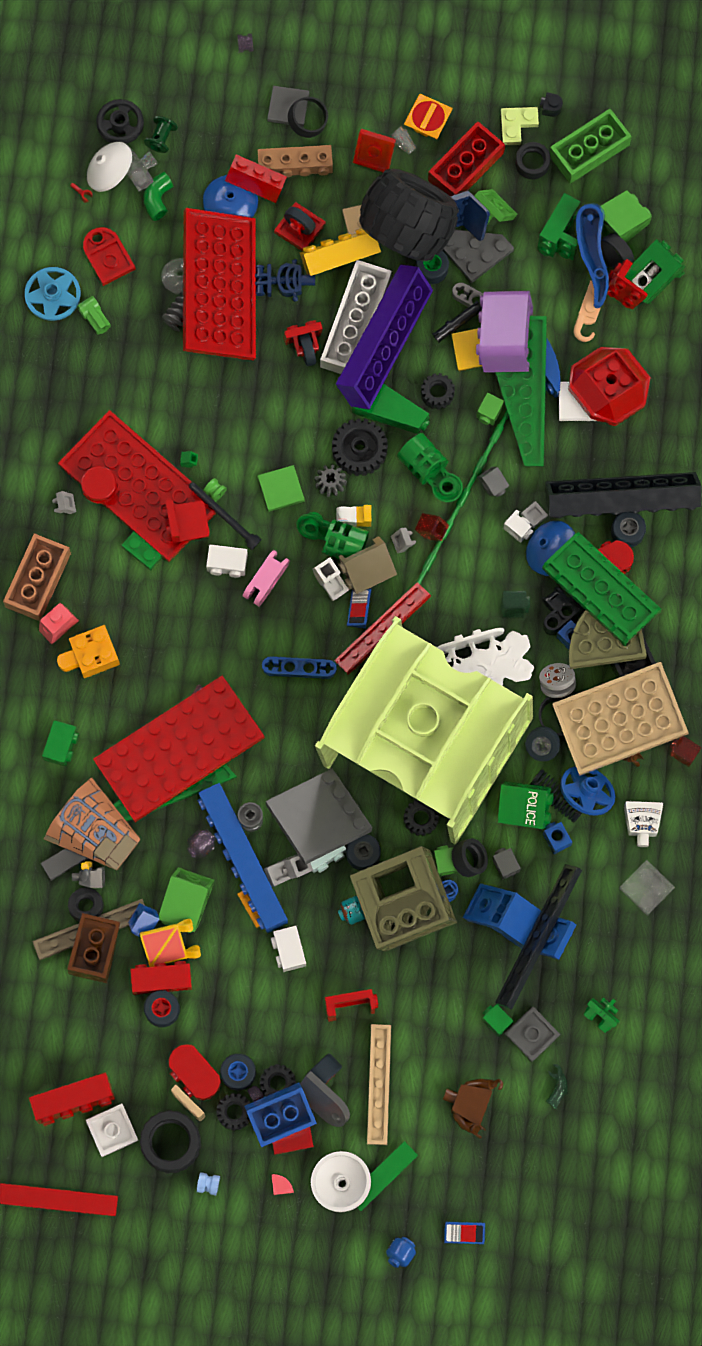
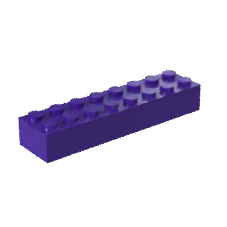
M399 266L336 382V386L351 407L371 408L433 292L432 287L419 267Z

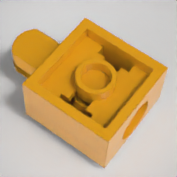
M105 625L69 638L72 650L60 654L57 659L59 668L64 672L80 667L84 679L120 665Z

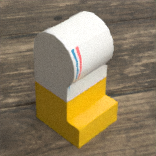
M364 505L363 507H338L336 509V520L353 526L371 527V505Z

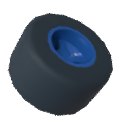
M240 1053L232 1054L221 1065V1079L232 1090H245L255 1080V1065L252 1059Z

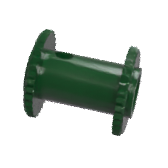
M156 116L153 119L157 125L152 138H146L144 143L153 151L166 153L169 150L165 144L170 131H176L178 126L169 118Z

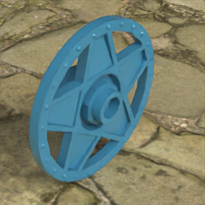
M48 267L39 270L29 279L25 288V300L28 308L34 315L44 320L56 321L64 319L75 311L80 302L81 291L77 279L69 271L62 268ZM57 272L64 275L53 280L47 273ZM38 278L40 288L29 293L32 283ZM72 281L76 287V298L67 292ZM31 304H43L45 315L38 312ZM59 306L71 307L65 313L56 315Z

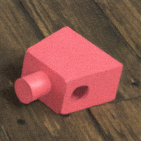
M59 603L40 620L39 632L53 644L79 620L66 606Z

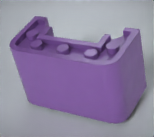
M530 291L484 292V295L480 296L482 312H479V323H481V328H478L477 332L480 344L476 345L479 365H482L484 372H529V362H527L529 354L528 333L529 319L533 315Z

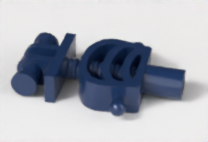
M293 259L292 264L286 263L281 265L277 277L271 276V264H267V273H263V265H256L255 277L258 280L255 282L256 296H264V288H268V297H272L271 285L277 284L282 296H293L292 300L296 302L298 301L297 296L302 294L301 286H315V275H301V266L296 265L298 263L297 259ZM284 271H286V277L281 276ZM281 284H286L287 290L283 289Z

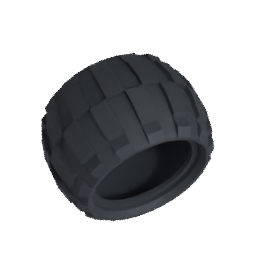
M388 169L382 175H379L369 186L362 200L359 222L368 235L387 248L414 260L428 261L432 260L435 254L438 255L448 244L455 231L458 220L456 215L459 209L449 195L431 183L399 169Z

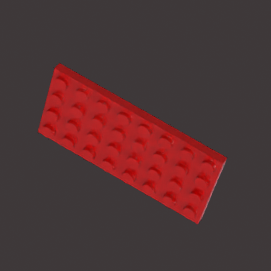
M192 208L184 209L183 351L245 360L256 359V218Z
M109 410L58 462V465L80 485L82 476L92 467L102 466L112 471L116 478L117 491L110 501L102 504L161 554L166 561L170 562L189 541L173 543L172 536L168 537L166 525H169V519H165L163 507H166L165 501L173 499L174 505L203 500L189 488L191 481ZM204 502L207 521H209L216 512Z
M222 675L93 758V760L134 822H137L263 740L265 736Z

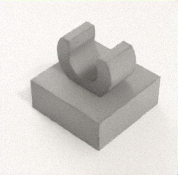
M64 491L56 493L57 498H54L52 502L58 504V508L54 509V512L75 513L76 508L73 494Z
M400 528L391 536L397 553L406 551L416 543L415 540L411 541L410 535L413 533L412 531H407V528Z

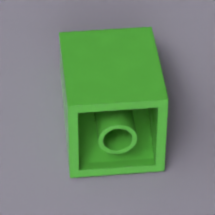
M626 190L601 205L605 214L601 234L605 237L610 233H614L625 242H628L650 224L651 213L646 207L641 206L634 194H630Z
M178 867L170 878L159 913V920L164 925L169 926L185 919H191L193 923V930L191 932H195L201 921L215 880Z

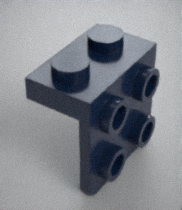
M469 191L451 196L459 209L456 215L458 217L456 227L463 225L477 240H483L490 216L489 210Z

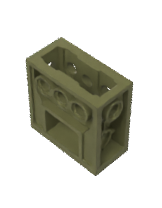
M421 846L350 875L378 950L388 951L457 923L432 854L427 848ZM409 867L415 886L386 897L379 879ZM431 908V913L427 916V911ZM413 916L412 922L409 923V918ZM395 923L394 929L391 930L392 924Z

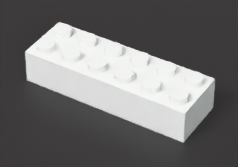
M356 260L320 359L321 368L339 374L342 373L378 304L383 298L386 289L390 285L392 271Z

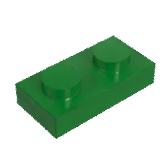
M135 532L121 545L123 549L150 571L162 558L161 554Z

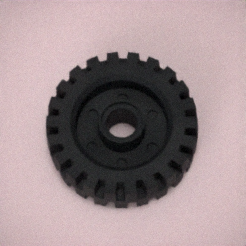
M352 419L347 424L346 422L342 424V427H339L334 434L332 440L333 458L337 466H340L344 472L347 471V474L352 475L353 473L355 476H359V474L366 476L367 473L372 474L385 461L388 449L387 438L384 431H381V428L376 426L374 422L371 421L370 423L367 419H364V421H361V419L353 421ZM361 444L365 448L363 450H357L355 449V446Z

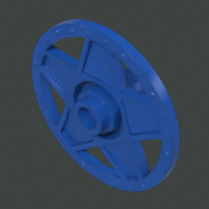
M576 766L569 768L563 774L560 781L561 792L566 801L573 808L584 814L602 815L607 813L615 802V791L610 781L597 770L588 772L595 775L594 777H587L585 774L579 775ZM571 774L574 783L565 785L567 776ZM604 784L609 791L610 797L601 790ZM571 797L579 798L581 806ZM595 803L605 806L603 809L593 810Z

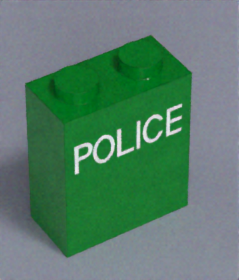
M505 781L501 784L498 823L544 829L551 822V813L549 812V805H552L553 802L551 788Z

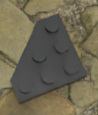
M455 230L442 251L470 283H473L512 253L514 247L502 234L485 233L484 239L479 241L469 231Z

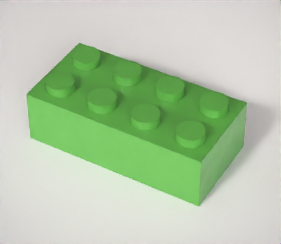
M608 109L552 145L549 153L552 161L571 184L630 146L632 136L614 112Z

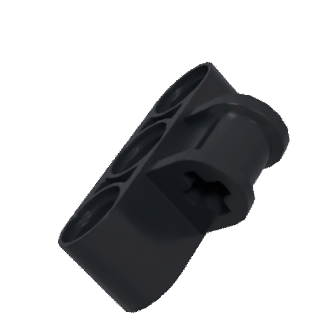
M557 586L547 597L541 598L544 605L551 612L545 617L543 625L545 633L551 636L556 635L570 620H575L585 611L572 596L568 598ZM569 610L572 614L570 616H564L562 614V611ZM553 621L557 624V627L550 628L547 623Z

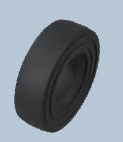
M80 888L73 892L69 898V912L79 922L82 913L99 917L103 911V899L92 888ZM90 899L93 902V907L89 911H81L78 908L81 900Z

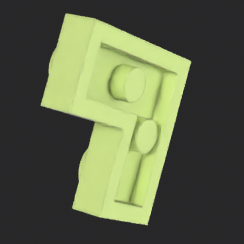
M538 107L501 108L502 142L505 145H521V128L538 127Z

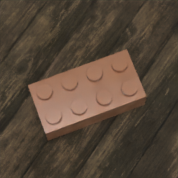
M34 534L4 598L5 608L40 621L71 555L69 547Z

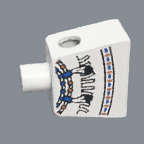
M625 802L624 811L628 835L637 836L638 847H648L649 837L657 835L663 803Z

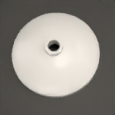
M113 142L104 146L95 154L87 170V182L92 189L98 192L107 191L124 178L132 162V152L129 146L123 142Z
M340 1151L326 1155L317 1163L311 1176V1188L316 1200L323 1207L334 1212H347L357 1208L364 1202L371 1187V1176L366 1164L358 1156L349 1152ZM345 1181L346 1186L340 1187L339 1183Z

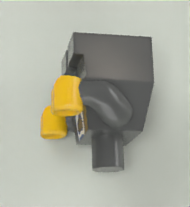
M91 861L81 863L82 870L79 873H72V881H79V885L90 888L105 887V867H98L97 870H94L93 862Z

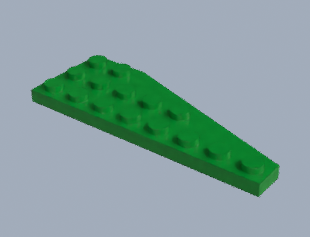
M530 316L529 354L527 356L529 372H495L525 467H544L547 316Z

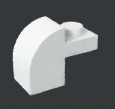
M331 558L313 568L315 577L320 585L324 587L332 601L349 591L339 575L340 571Z

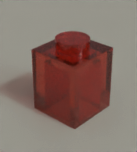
M422 513L415 530L425 539L442 541L449 524L440 516Z
M682 736L679 740L675 739L671 744L670 748L672 751L670 755L690 767L702 747Z

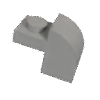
M297 854L283 859L264 870L271 887L289 879L311 872L313 868L311 863L305 865Z

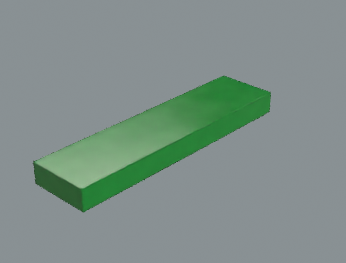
M405 1141L370 1174V1191L364 1202L357 1207L360 1211L371 1203L418 1157L417 1153Z

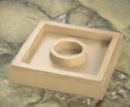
M177 1085L171 1089L173 1096L198 1121H202L206 1117L205 1113Z

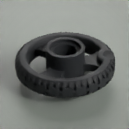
M115 99L107 102L99 110L96 125L99 134L107 142H123L128 144L136 140L141 134L144 127V118L140 108L133 102L125 99ZM116 107L119 108V110L111 114L110 120L103 119L109 110ZM130 110L137 117L136 127L130 126L127 114ZM118 120L124 121L122 124L116 123ZM112 129L117 134L126 133V136L115 137L108 134L107 131Z

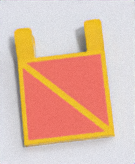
M185 919L177 924L140 933L149 967H154L156 963H170L187 958L196 959L201 956L199 945L185 949L181 932H191L193 930L191 919Z

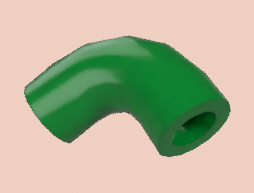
M165 172L153 178L148 183L144 192V206L153 221L163 218L168 212L162 202V195L174 186Z

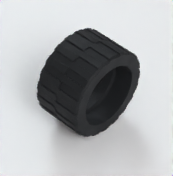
M161 1111L152 1116L145 1123L143 1130H141L140 1145L142 1154L148 1163L160 1172L178 1173L179 1171L186 1170L195 1162L199 1155L201 1137L198 1128L193 1120L179 1111ZM167 1123H175L182 1126L189 1136L187 1152L181 1158L173 1161L161 1159L152 1148L153 1134L160 1126Z

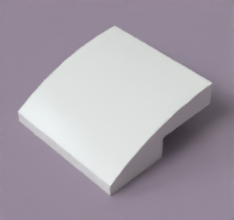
M560 382L559 421H597L587 415L568 390L569 382Z

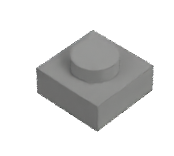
M535 501L521 513V516L525 517L534 529L548 517V514Z

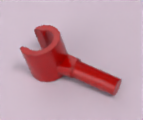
M71 183L70 186L81 195L82 201L87 203L88 199L84 195L88 194L92 197V192L90 190H82L74 183Z

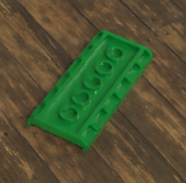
M579 532L575 533L542 566V569L624 646L662 610Z

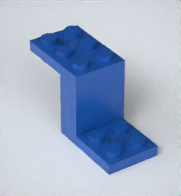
M480 883L463 918L469 922L494 929L522 949L541 910L515 892ZM558 918L540 954L559 960L573 934L576 924L572 921Z

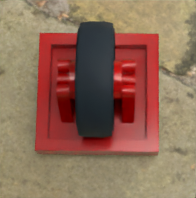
M295 202L292 207L287 209L284 218L275 228L274 233L303 251L304 247L311 245L326 225V221Z
M316 320L306 322L305 326L298 327V325L288 327L287 331H284L283 339L285 345L293 343L297 357H303L306 366L316 364L315 353L319 351L316 337L322 334L321 322L316 323Z

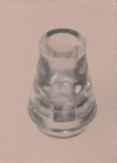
M400 127L391 135L392 138L396 139L395 144L406 151L408 155L417 148L407 129Z

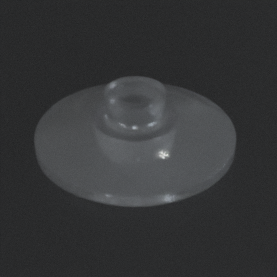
M181 258L168 262L163 268L161 275L166 289L175 294H179L183 290V275H176L179 271L183 272V259Z

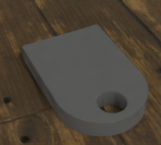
M310 1071L300 1083L310 1108L328 1124L342 1127L350 1118L347 1105Z

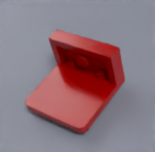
M626 259L608 272L609 288L607 294L621 302L624 307L634 309L648 294L625 278L633 264Z
M173 499L165 501L166 507H163L164 518L169 519V525H166L168 537L172 536L173 543L209 537L210 532L203 501L174 505Z

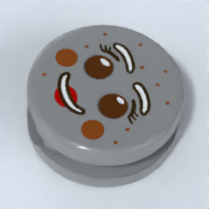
M554 663L546 666L540 672L541 690L548 697H566L576 688L575 672L567 664Z

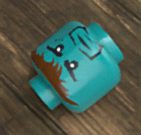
M357 896L341 902V909L338 910L342 921L346 920L348 924L352 925L365 919Z

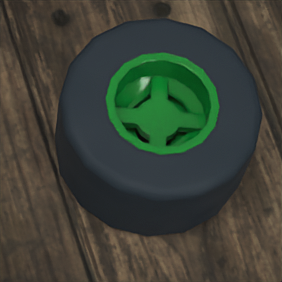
M441 251L438 255L435 254L432 260H416L415 267H419L429 284H437L447 276L449 261L447 255Z

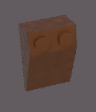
M82 913L67 968L69 975L107 983L120 927L119 921Z

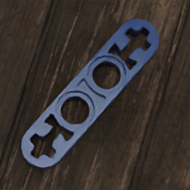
M267 657L262 662V670L269 676L330 679L335 676L337 671L336 664L333 661L323 659ZM269 662H273L274 666H279V662H282V672L279 671V667H273L270 671L268 670V667H265V665H269ZM286 663H293L295 665L294 671L287 672L284 669ZM312 664L314 671L306 673L303 670L304 665ZM317 664H320V668H326V665H330V668L333 670L329 674L325 670H320V674H317Z

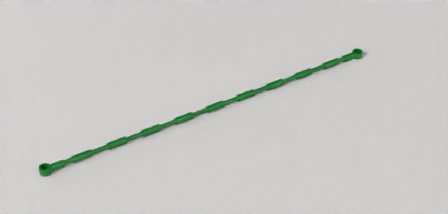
M507 408L501 422L497 424L489 439L490 443L483 456L478 460L469 483L457 500L450 519L446 521L439 535L438 542L426 559L417 580L419 584H421L426 573L429 572L443 540H446L454 524L455 517L471 492L470 489L476 477L480 475L487 461V456L504 429L503 426L509 416Z

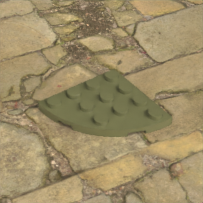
M585 610L578 620L571 638L569 648L570 669L646 659L647 655L642 629L624 646Z

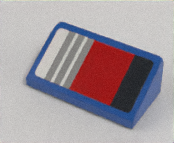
M371 589L358 594L352 590L347 626L366 629Z
M445 1222L444 1243L484 1244L485 1223Z

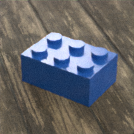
M300 1083L244 1106L261 1147L317 1124Z

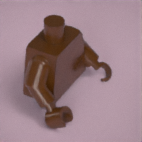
M490 1079L466 1081L464 1085L461 1084L458 1092L446 1089L443 1100L454 1104L451 1110L453 1119L461 1129L474 1134L478 1139L482 1138L478 1134L479 1130L486 1131L481 1126V1122L490 1100L492 1089L497 1087L498 1083H500L498 1090L503 1088V1081L501 1079H496L495 1081Z

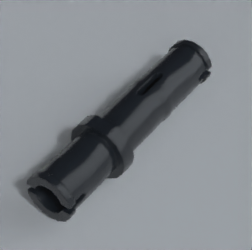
M476 301L451 321L447 320L444 326L432 333L437 342L440 343L450 334L456 333L458 328L478 315L479 312H482L479 302Z

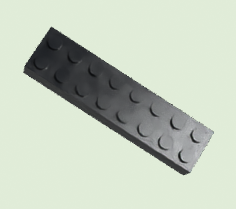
M696 472L545 482L546 505L550 517L553 516L554 518H562L568 515L581 517L584 514L599 516L602 513L616 515L621 512L638 513L646 510L657 512L661 509L675 511L678 508L693 510L696 507H702V485Z

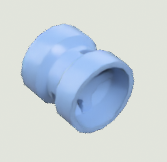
M200 1172L197 1192L203 1193L207 1191L210 1195L216 1196L220 1176H208L207 1173Z

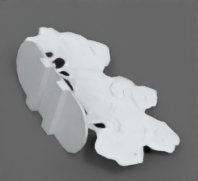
M495 628L484 632L478 629L473 631L471 636L465 638L462 635L455 636L454 641L437 647L444 654L449 653L446 661L452 662V658L454 662L452 668L463 673L478 671L503 686V679L505 677L515 682L530 679L532 676L531 672L534 669V665L522 658L530 648L527 635H521L518 632L512 631L501 642L494 639L503 634L504 628ZM490 640L489 649L487 650L475 647V644ZM496 645L501 646V650H498ZM470 646L472 651L470 657L462 659L456 656V650ZM456 659H459L461 664L456 663Z

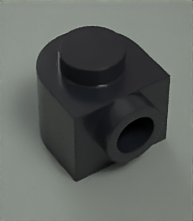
M547 92L546 97H542L540 102V108H543L542 115L558 116L562 111V98L557 94Z

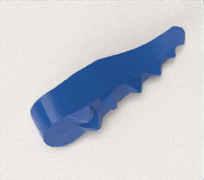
M591 203L579 209L576 217V231L581 257L590 273L594 286V307L600 308L606 299L609 288L608 271L601 250V233L605 214L601 206Z

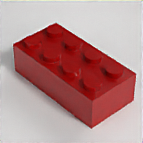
M477 121L428 172V181L450 197L466 192L504 154L505 144Z
M105 1072L29 1097L35 1120L39 1124L47 1126L55 1123L54 1119L60 1117L65 1120L74 1117L73 1113L79 1111L82 1114L93 1110L92 1107L100 1105V1107L111 1105V1101L115 1100L109 1077Z

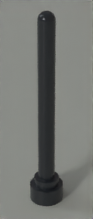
M194 482L189 484V488L245 539L248 548L253 550L261 542L262 539L257 534H250Z

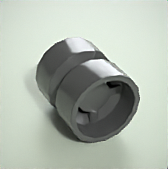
M245 803L238 810V821L243 830L254 832L260 829L263 824V812L256 803Z

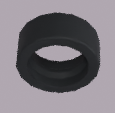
M525 143L516 154L515 166L517 171L526 179L534 180L541 178L549 170L550 153L540 143ZM528 152L540 154L544 160L542 167L535 170L526 168L522 163L524 154Z
M473 838L463 840L454 845L452 850L453 865L462 876L468 878L481 874L486 870L488 865L487 852L478 840ZM466 848L473 856L474 867L467 861Z

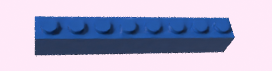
M220 783L199 792L200 799L197 801L201 809H206L208 813L206 819L209 826H214L217 833H214L218 844H223L225 848L223 854L227 861L231 860L233 864L231 870L235 878H240L242 884L239 886L244 895L248 894L251 900L248 904L252 912L256 911L259 916L256 920L260 929L265 928L266 932L269 933L288 924V919Z

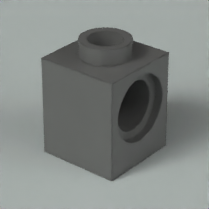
M492 466L477 477L489 496L499 497L506 492L505 489L509 486L498 467Z
M501 848L494 852L495 855L492 860L502 880L520 872L521 868L511 848L507 850Z

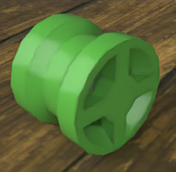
M214 478L206 485L203 491L216 502L224 495L227 488L224 485H220L218 480Z

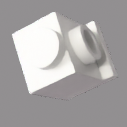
M518 510L504 523L503 529L520 543L524 539L528 540L534 532L531 529L530 522L525 517H519Z

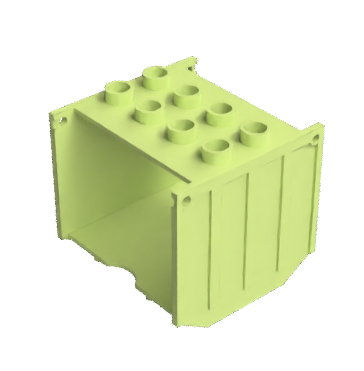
M395 616L392 620L393 624L377 643L335 711L320 742L318 741L315 747L323 766L327 769H330L340 753L449 818L447 828L450 842L456 845L533 719V696L527 693L522 698L478 671L463 673L455 670L446 661L442 650L404 629L401 619Z

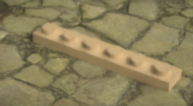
M371 1024L367 1144L387 1145L391 1025Z

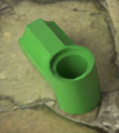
M94 296L77 305L80 314L85 320H88L97 335L103 334L111 327Z

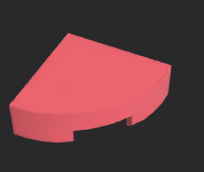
M272 1175L274 1195L294 1193L292 1185L286 1178L280 1175Z

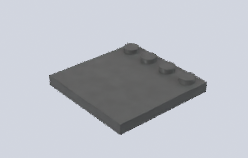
M333 768L267 800L265 804L305 865L372 832V826Z

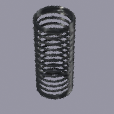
M541 769L529 785L539 786L547 772L545 773V770ZM549 775V776L546 778V780L541 784V786H544V785H545V783L547 782V780L550 778L551 775ZM554 777L545 787H548L551 784V782L554 780ZM556 780V781L554 782V784L550 787L551 790H552V788L555 786V784L558 782V780ZM559 783L558 786L553 790V792H552L553 795H554V793L556 792V790L558 789V787L560 786V783ZM560 789L553 797L551 806H554V809L558 808V812L561 811V814L565 813V817L569 815L568 820L571 819V822L575 823L582 812L576 810L573 814L575 808L571 809V805L567 807L568 802L563 805L566 800L565 798L559 803L563 794L556 800L561 792Z

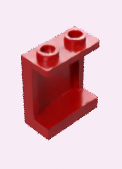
M372 989L325 997L328 1022L336 1021V1008L368 1003L371 1014H375V1008H378L377 994H373Z

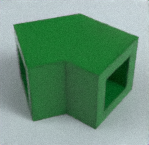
M192 451L182 452L181 467L193 468V466H197L198 454Z

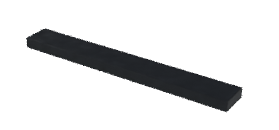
M567 864L564 865L495 1001L499 1006L513 1009L582 872L580 868Z

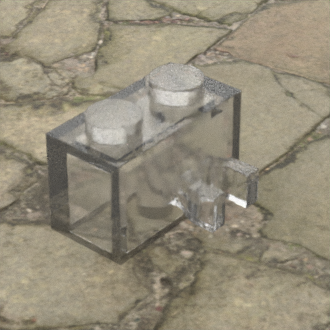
M131 148L132 162L126 175L136 189L141 191L154 182L147 169L158 163L150 152L145 154L142 159H139Z

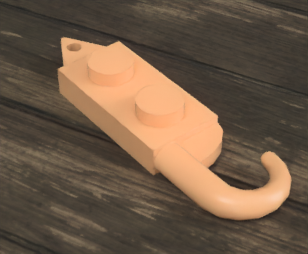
M592 281L589 283L574 326V335L581 342H588L594 338V332L588 337L582 336L581 328L583 324H594L601 307H594V286Z

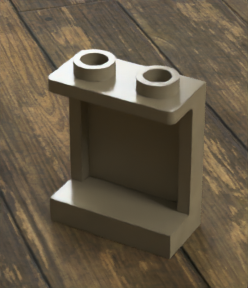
M379 536L372 539L374 545L347 558H344L342 555L338 556L341 562L338 566L342 574L345 573L347 578L344 580L349 590L352 589L356 594L397 575L386 544Z

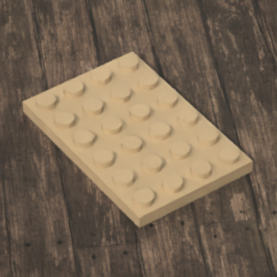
M661 662L553 703L579 775L586 774L689 734Z

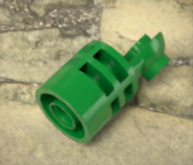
M424 433L414 436L400 449L397 458L419 479L422 485L428 483L432 487L433 494L437 499L443 502H453L460 497L463 491L460 478L446 471L445 467L449 461L435 448L434 444ZM445 486H449L452 488V490L450 492H445L442 488Z
M317 512L304 514L296 522L298 532L302 536L312 540L321 539L326 541L322 553L339 559L338 556L340 555L347 558L365 549L369 537V531L335 519L332 522L323 520L322 516Z

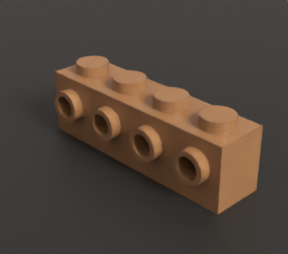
M331 145L258 149L259 165L287 177L292 175L309 176L311 174L328 175L333 173Z

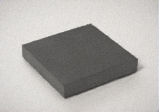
M273 86L268 122L289 125L288 111L290 106L303 97H309V91ZM307 100L300 101L295 108V118L301 127H304Z
M534 1006L505 1032V1035L531 1062L560 1036L558 1031Z

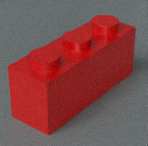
M236 154L225 181L276 203L287 176Z
M186 961L174 962V965L166 966V963L154 964L155 967H147L145 964L135 965V968L131 969L133 995L150 994L158 990L168 992L192 990L190 964H186Z

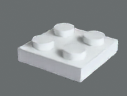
M123 1104L86 1120L101 1157L139 1141Z

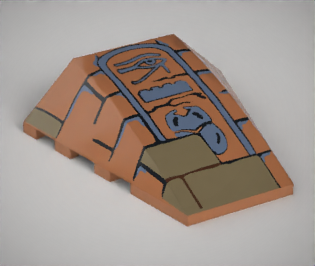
M92 778L76 790L54 818L44 837L46 841L57 844L114 870H118L141 840Z

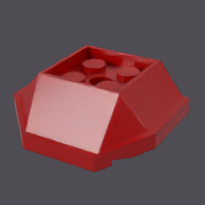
M600 347L571 366L568 390L591 419L616 426L645 407L650 376L629 349ZM606 380H611L614 384H609Z

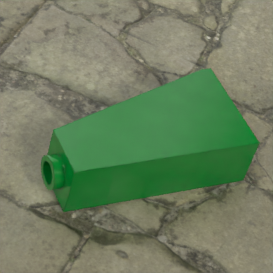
M385 384L382 385L370 409L352 407V413L415 434H419L421 430L425 431L430 423L428 412Z

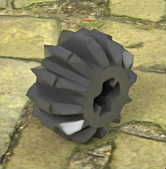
M333 464L331 469H328L325 465L323 466L324 471H317L319 476H315V481L317 482L315 487L317 489L321 488L320 494L327 492V497H330L332 492L337 496L338 491H344L343 486L347 484V481L344 480L346 474L341 473L340 467L334 470ZM327 479H334V483H332V481L328 483Z

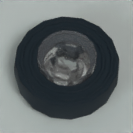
M537 727L526 738V750L535 760L548 761L559 752V736L551 728Z

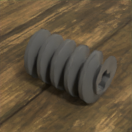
M183 290L179 293L180 296L175 298V302H172L171 308L167 309V314L162 316L164 322L178 332L180 330L177 326L183 327Z

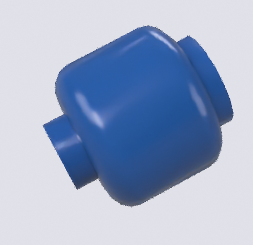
M406 1237L394 1239L386 1250V1255L389 1258L388 1262L395 1268L399 1266L407 1267L416 1255L415 1244Z

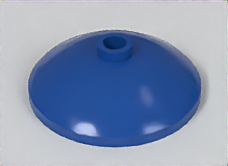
M227 175L215 179L208 185L203 196L205 211L253 218L258 208V195L226 182ZM232 194L233 197L228 198L227 195Z
M550 521L541 525L532 534L526 549L527 562L532 570L538 574L549 576L542 569V566L575 534L568 524L562 521Z

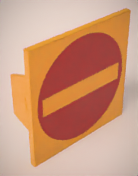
M419 94L404 125L414 129L415 132L421 135L438 139L453 108Z

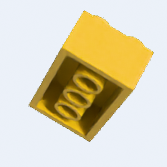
M363 228L355 230L356 234L346 233L338 236V240L328 239L320 242L321 246L310 245L304 247L303 252H300L306 274L312 276L380 253L378 241L368 235Z

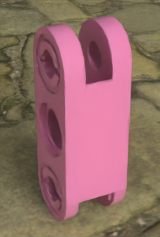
M275 550L269 554L243 593V597L248 600L256 589L260 590L254 601V604L258 607L267 598L290 562L287 558L281 563L275 560L277 555Z

